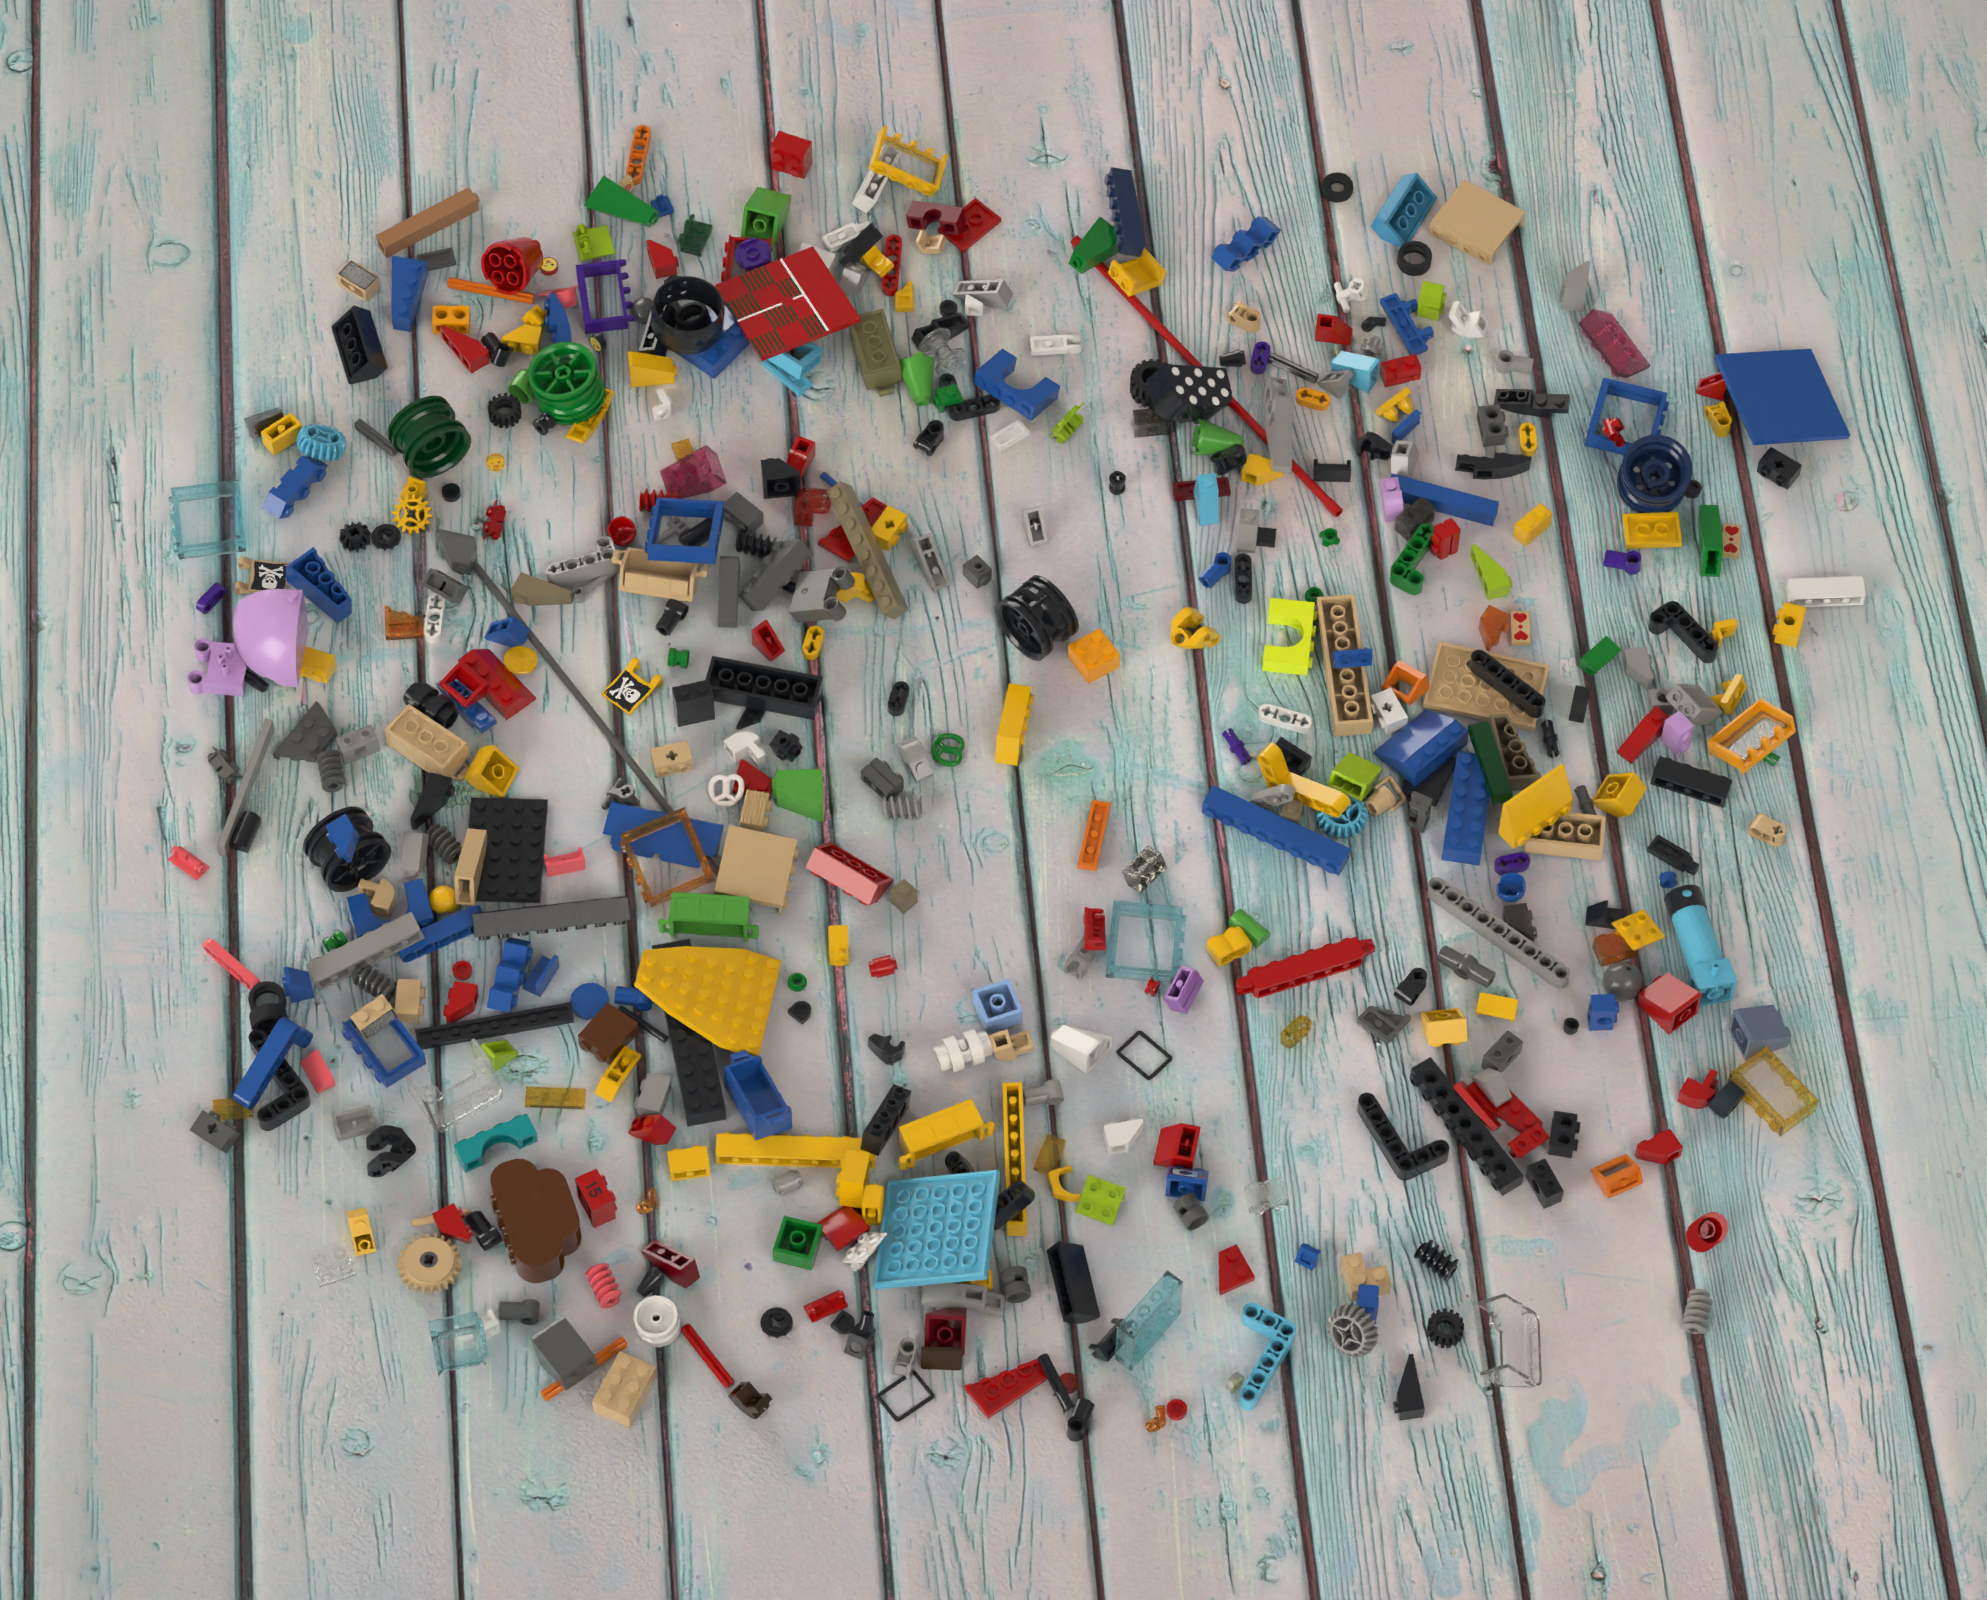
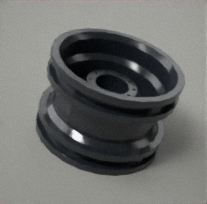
M351 806L327 815L311 829L304 840V853L313 865L322 867L321 877L332 891L347 892L358 887L361 879L371 880L378 875L390 859L392 852L390 845L381 833L373 832V821L363 808ZM344 814L350 818L360 835L350 863H347L344 858L340 859L334 850L337 848L336 844H332L326 835L329 833L326 825Z

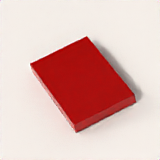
M976 198L963 207L966 221L959 235L942 233L941 226L938 228V233L944 235L949 242L963 253L1001 222V217Z

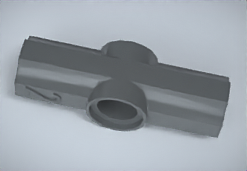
M1446 945L1441 948L1436 959L1453 969L1458 977L1465 980L1469 978L1486 988L1491 985L1496 975V972L1479 964L1474 956L1467 953L1463 955Z

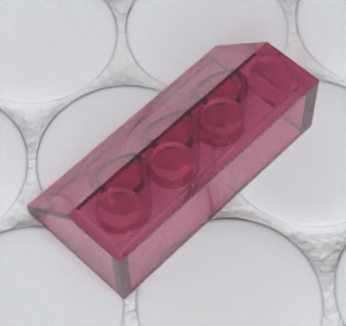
M1592 309L1578 323L1582 328L1581 332L1591 340L1592 347L1600 352L1602 355L1601 359L1611 367L1610 370L1616 377L1629 378L1651 366L1611 313Z

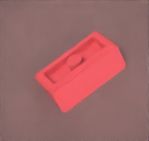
M318 1049L301 1061V1065L317 1094L335 1086L334 1078Z

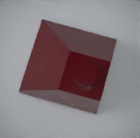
M943 1308L926 1313L924 1347L962 1348V1355H965L967 1308Z

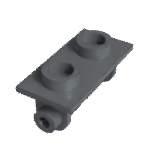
M213 746L212 748L215 752L207 756L208 762L216 771L223 767L218 772L226 783L232 784L236 776L243 778L238 772L240 768L233 761L230 762L228 760L230 756L223 749L218 750Z

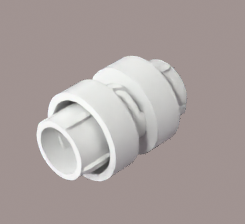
M974 1029L962 1032L960 1040H956L954 1036L941 1040V1045L933 1048L934 1058L939 1070H950L952 1073L964 1070V1063L970 1062L972 1066L985 1062V1057L991 1056L993 1053L992 1044L986 1031L976 1033Z

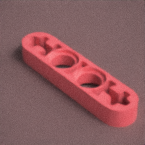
M208 938L202 943L205 952L250 991L255 985L261 983L251 971L215 940Z

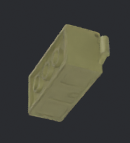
M879 309L858 314L861 322L850 326L849 334L866 389H874L880 397L894 394L895 384L902 382V372L884 310ZM892 385V387H888V388H884V389L878 390V388H882V387H886V386Z

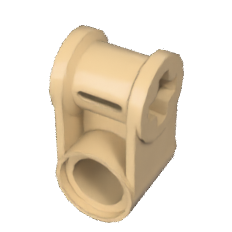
M1240 301L1235 302L1233 309L1225 315L1229 323L1249 333H1256L1260 329L1259 311Z
M1757 814L1748 828V833L1753 838L1759 839L1773 847H1780L1785 841L1786 827L1764 814Z

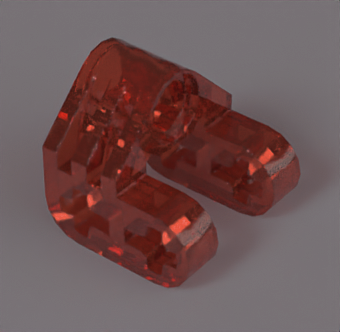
M807 487L800 489L795 501L794 525L813 527L814 513L826 514L830 511L832 503L826 492L827 489Z

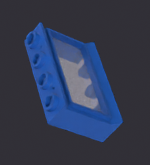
M398 1018L368 1039H365L352 1019L342 1022L343 1036L347 1041L351 1040L354 1051L357 1055L361 1054L363 1056L366 1067L368 1069L372 1068L375 1072L376 1080L379 1083H383L386 1088L426 1064L425 1053Z

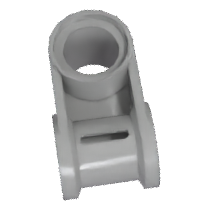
M906 1337L900 1341L896 1355L891 1363L890 1374L897 1373L906 1376V1379H910L918 1354L917 1343L913 1338ZM906 1347L913 1348L911 1352L904 1351Z

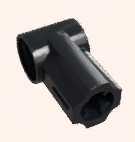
M488 332L482 337L481 342L490 352V361L498 367H505L512 353V348L502 343L494 333Z
M669 599L662 617L656 624V630L664 636H670L678 622L686 617L689 606L675 599Z
M481 1210L474 1211L466 1219L467 1224L475 1233L477 1241L484 1251L503 1241L497 1228L491 1226Z
M1078 1399L1072 1416L1068 1420L1067 1437L1071 1441H1080L1085 1436L1086 1427L1095 1407V1404L1088 1399ZM1078 1427L1080 1428V1430H1074L1072 1428Z

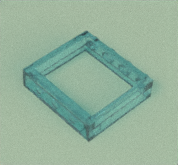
M238 480L171 488L172 496L168 499L169 506H173V511H170V519L175 525L171 526L172 537H176V542H173L174 553H178L179 560L246 552ZM232 496L236 539L183 546L179 502Z
M1113 901L1106 978L1149 981L1153 977L1154 981L1160 980L1161 983L1171 984L1181 966L1178 965V960H1182L1183 948H1179L1180 943H1184L1185 932L1181 931V927L1186 926V915H1183V907ZM1120 916L1176 921L1171 971L1115 965Z
M1168 1270L1117 1327L1115 1360L1130 1371L1181 1314L1183 1281ZM1169 1310L1174 1312L1173 1316L1168 1313ZM1131 1329L1136 1331L1133 1336L1129 1333Z

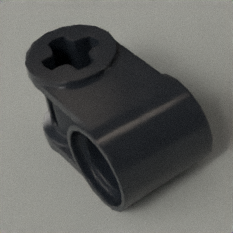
M939 420L930 421L922 433L917 436L913 447L926 452L927 456H932L944 439L943 423Z
M1236 444L1214 453L1210 460L1214 462L1217 474L1224 475L1233 469L1243 466L1247 461L1245 448L1242 445ZM1235 454H1242L1241 457H1234Z
M1422 968L1411 970L1404 981L1396 988L1394 996L1408 1006H1412L1426 988V971Z

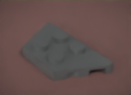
M316 701L273 753L275 759L287 757L293 761L305 760L306 762H316L317 754L325 751L338 735L337 730L319 702Z

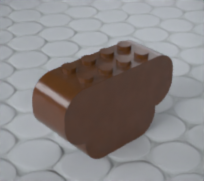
M513 1159L503 1162L491 1174L492 1193H489L493 1213H496L497 1216L496 1220L499 1230L503 1234L502 1238L505 1248H508L511 1265L515 1264L521 1278L530 1283H542L554 1279L564 1268V1256L574 1253L579 1248L582 1240L579 1215L567 1180L561 1172L555 1169L546 1168L537 1171L535 1165L525 1159Z

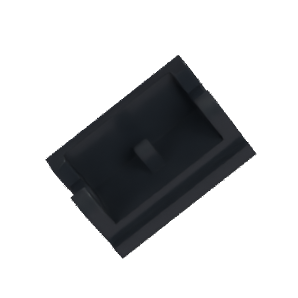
M1314 459V481L1350 482L1351 460H1347V464H1320L1318 459Z
M1280 737L1275 743L1283 753L1289 772L1303 776L1311 767L1312 756L1283 737Z
M1113 1318L1111 1323L1115 1325L1097 1345L1090 1344L1088 1348L1094 1350L1092 1353L1094 1358L1109 1362L1133 1334L1122 1318Z

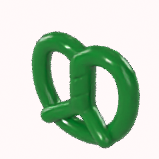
M953 733L938 735L931 744L932 759L948 767L959 765L962 761L961 752L965 747L963 738ZM942 740H956L958 741L959 746L952 747L944 745ZM948 753L956 755L957 758L954 761H947L940 758V755Z

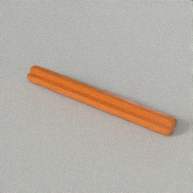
M449 277L447 281V286L453 289L533 304L535 301L533 293L520 291L514 295H506L496 291L497 288L493 285Z
M619 1337L595 1354L598 1366L627 1347V1342L623 1337ZM555 1381L541 1391V1396L545 1401H549L565 1389Z

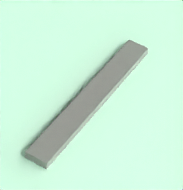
M266 718L223 828L217 844L220 856L226 857L228 854L229 844L242 817L275 729L272 719Z

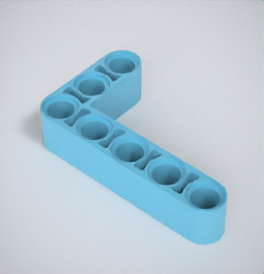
M1253 1302L1243 1306L1242 1323L1271 1340L1240 1391L1239 1404L1245 1410H1252L1257 1406L1296 1337V1326L1293 1322ZM1253 1313L1255 1316L1249 1317L1246 1314ZM1270 1322V1323H1272L1273 1325H1272V1326H1267V1325H1265L1264 1323ZM1288 1331V1332H1290L1291 1334H1290V1335H1284L1282 1332ZM1278 1347V1348H1281L1282 1350H1281V1351H1275L1273 1348ZM1269 1363L1272 1367H1265L1263 1364ZM1259 1379L1263 1382L1258 1384L1255 1383L1254 1380ZM1245 1396H1252L1253 1399L1247 1400V1399H1245L1244 1397H1245Z

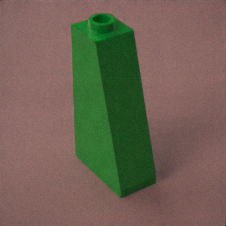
M604 175L584 204L591 211L649 228L658 221L660 213Z
M1099 217L1074 249L1068 264L1083 274L1119 253V248L1116 246L1117 237L1114 234V227L1102 217Z
M1700 505L1698 513L1701 576L1720 577L1723 540L1718 505Z

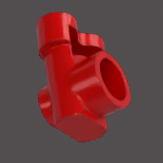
M1617 416L1613 419H1605L1603 421L1605 427L1602 428L1605 435L1611 441H1614L1616 447L1624 446L1625 440L1621 436L1620 431L1625 429L1621 420Z

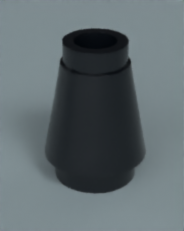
M1238 349L1219 356L1221 367H1242V365H1246L1244 350L1240 351Z
M652 1267L651 1270L648 1269L636 1291L643 1297H646L663 1283L662 1280L665 1276L655 1267Z

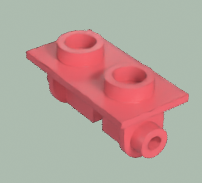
M173 846L171 849L173 854L168 860L196 881L210 868L183 847Z

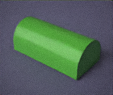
M1238 909L1229 920L1231 927L1240 926L1252 945L1256 948L1270 937V932L1242 909Z

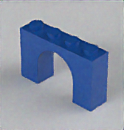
M1001 349L976 370L974 384L1032 421L1058 399L1060 385L1045 377L1030 389L1022 390L1009 386L1004 379L1015 370L1017 357Z
M423 879L405 882L404 889L408 901V909L405 913L412 912L421 929L433 924L434 918ZM366 892L347 897L357 938L363 936L368 931L380 928L384 923L392 922L378 919L372 914Z

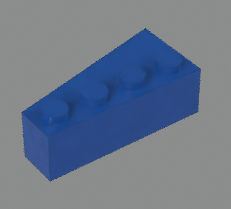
M392 256L391 317L393 329L411 332L429 275L427 261Z
M314 547L286 566V581L297 590H303L304 596L335 622L340 623L352 614V599L342 585L336 581L334 574L328 570L324 560L318 556Z

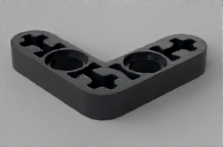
M945 373L939 378V388L947 386L944 381H948L950 385L957 384L952 374ZM992 395L962 400L961 403L946 406L950 419L961 421L998 412L1000 400ZM972 405L979 406V409L973 411L969 407ZM954 406H956L957 411L960 413L954 411Z

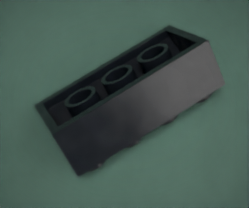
M355 305L352 306L331 326L348 384L376 379L388 368L371 311Z

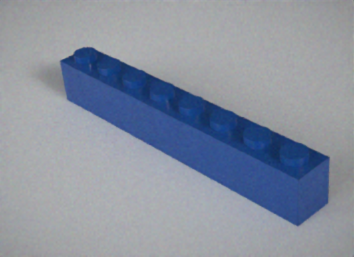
M1214 785L1203 801L1202 813L1207 817L1215 818L1227 826L1235 827L1244 834H1250L1261 842L1273 845L1276 849L1289 852L1292 856L1304 859L1313 866L1317 865L1328 873L1339 876L1349 860L1350 848Z

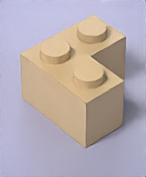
M1361 1252L1341 1256L1340 1269L1351 1302L1357 1300L1358 1287L1361 1284L1379 1286V1296L1390 1294L1391 1280L1386 1265L1366 1270Z

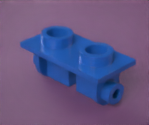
M1364 647V649L1336 650L1332 652L1334 668L1371 666L1372 648Z

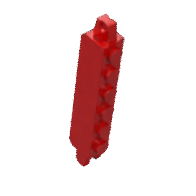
M1357 937L1345 938L1341 942L1329 943L1319 949H1310L1303 954L1291 955L1284 960H1275L1268 965L1253 967L1247 971V976L1236 980V993L1239 995L1252 993L1254 997L1262 998L1360 967L1363 957L1375 952V945L1372 939L1358 941Z

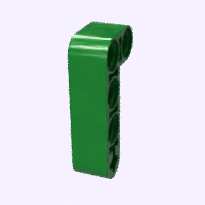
M1429 523L1421 524L1391 566L1390 583L1411 595L1420 594L1423 588L1424 577L1422 573L1415 569L1432 544L1433 525Z

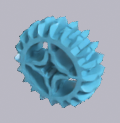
M319 424L304 426L300 429L296 439L297 448L302 454L319 461L324 460L325 462L328 460H339L340 457H343L347 447L346 437L342 432H338V429H333L331 426L327 427Z
M1347 795L1351 800V804L1338 818L1316 810V820L1319 822V828H1323L1324 834L1330 832V838L1333 835H1337V839L1340 836H1344L1347 839L1348 835L1354 838L1355 833L1360 834L1361 829L1365 828L1366 821L1368 820V810L1365 808V802H1360ZM1353 815H1357V818L1351 822L1350 819L1353 818Z

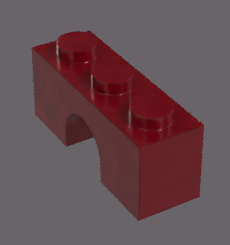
M913 200L906 214L908 227L911 229L926 230L930 223L938 221L940 222L942 233L959 235L966 221L963 207Z

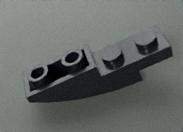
M1496 389L1494 405L1500 404L1501 409L1513 413L1551 418L1552 413H1569L1571 398L1570 394H1533L1532 389Z
M1495 452L1494 458L1457 454L1455 471L1473 473V479L1507 478L1530 470L1531 456L1507 454L1504 452Z

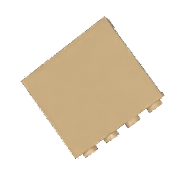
M1464 179L1430 222L1429 233L1447 242L1449 245L1455 246L1464 253L1470 254L1479 261L1491 265L1493 256L1517 226L1521 227L1524 223L1525 211Z
M729 825L714 895L750 897L751 903L779 908L778 914L781 915L782 908L787 907L789 898L785 896L786 891L790 892L792 880H788L789 875H794L796 864H793L792 861L793 858L797 859L799 847H796L797 839Z

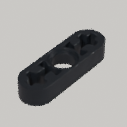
M1242 553L1235 557V599L1241 604H1247L1252 599V560L1249 555ZM1241 561H1245V569H1241ZM1240 576H1247L1248 580L1242 582L1238 578ZM1242 588H1245L1246 596H1242Z

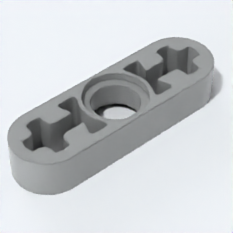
M1281 784L1253 793L1250 802L1264 809L1291 802L1296 790L1291 785Z

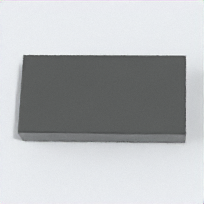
M452 247L417 255V260L427 261L428 271L456 265Z

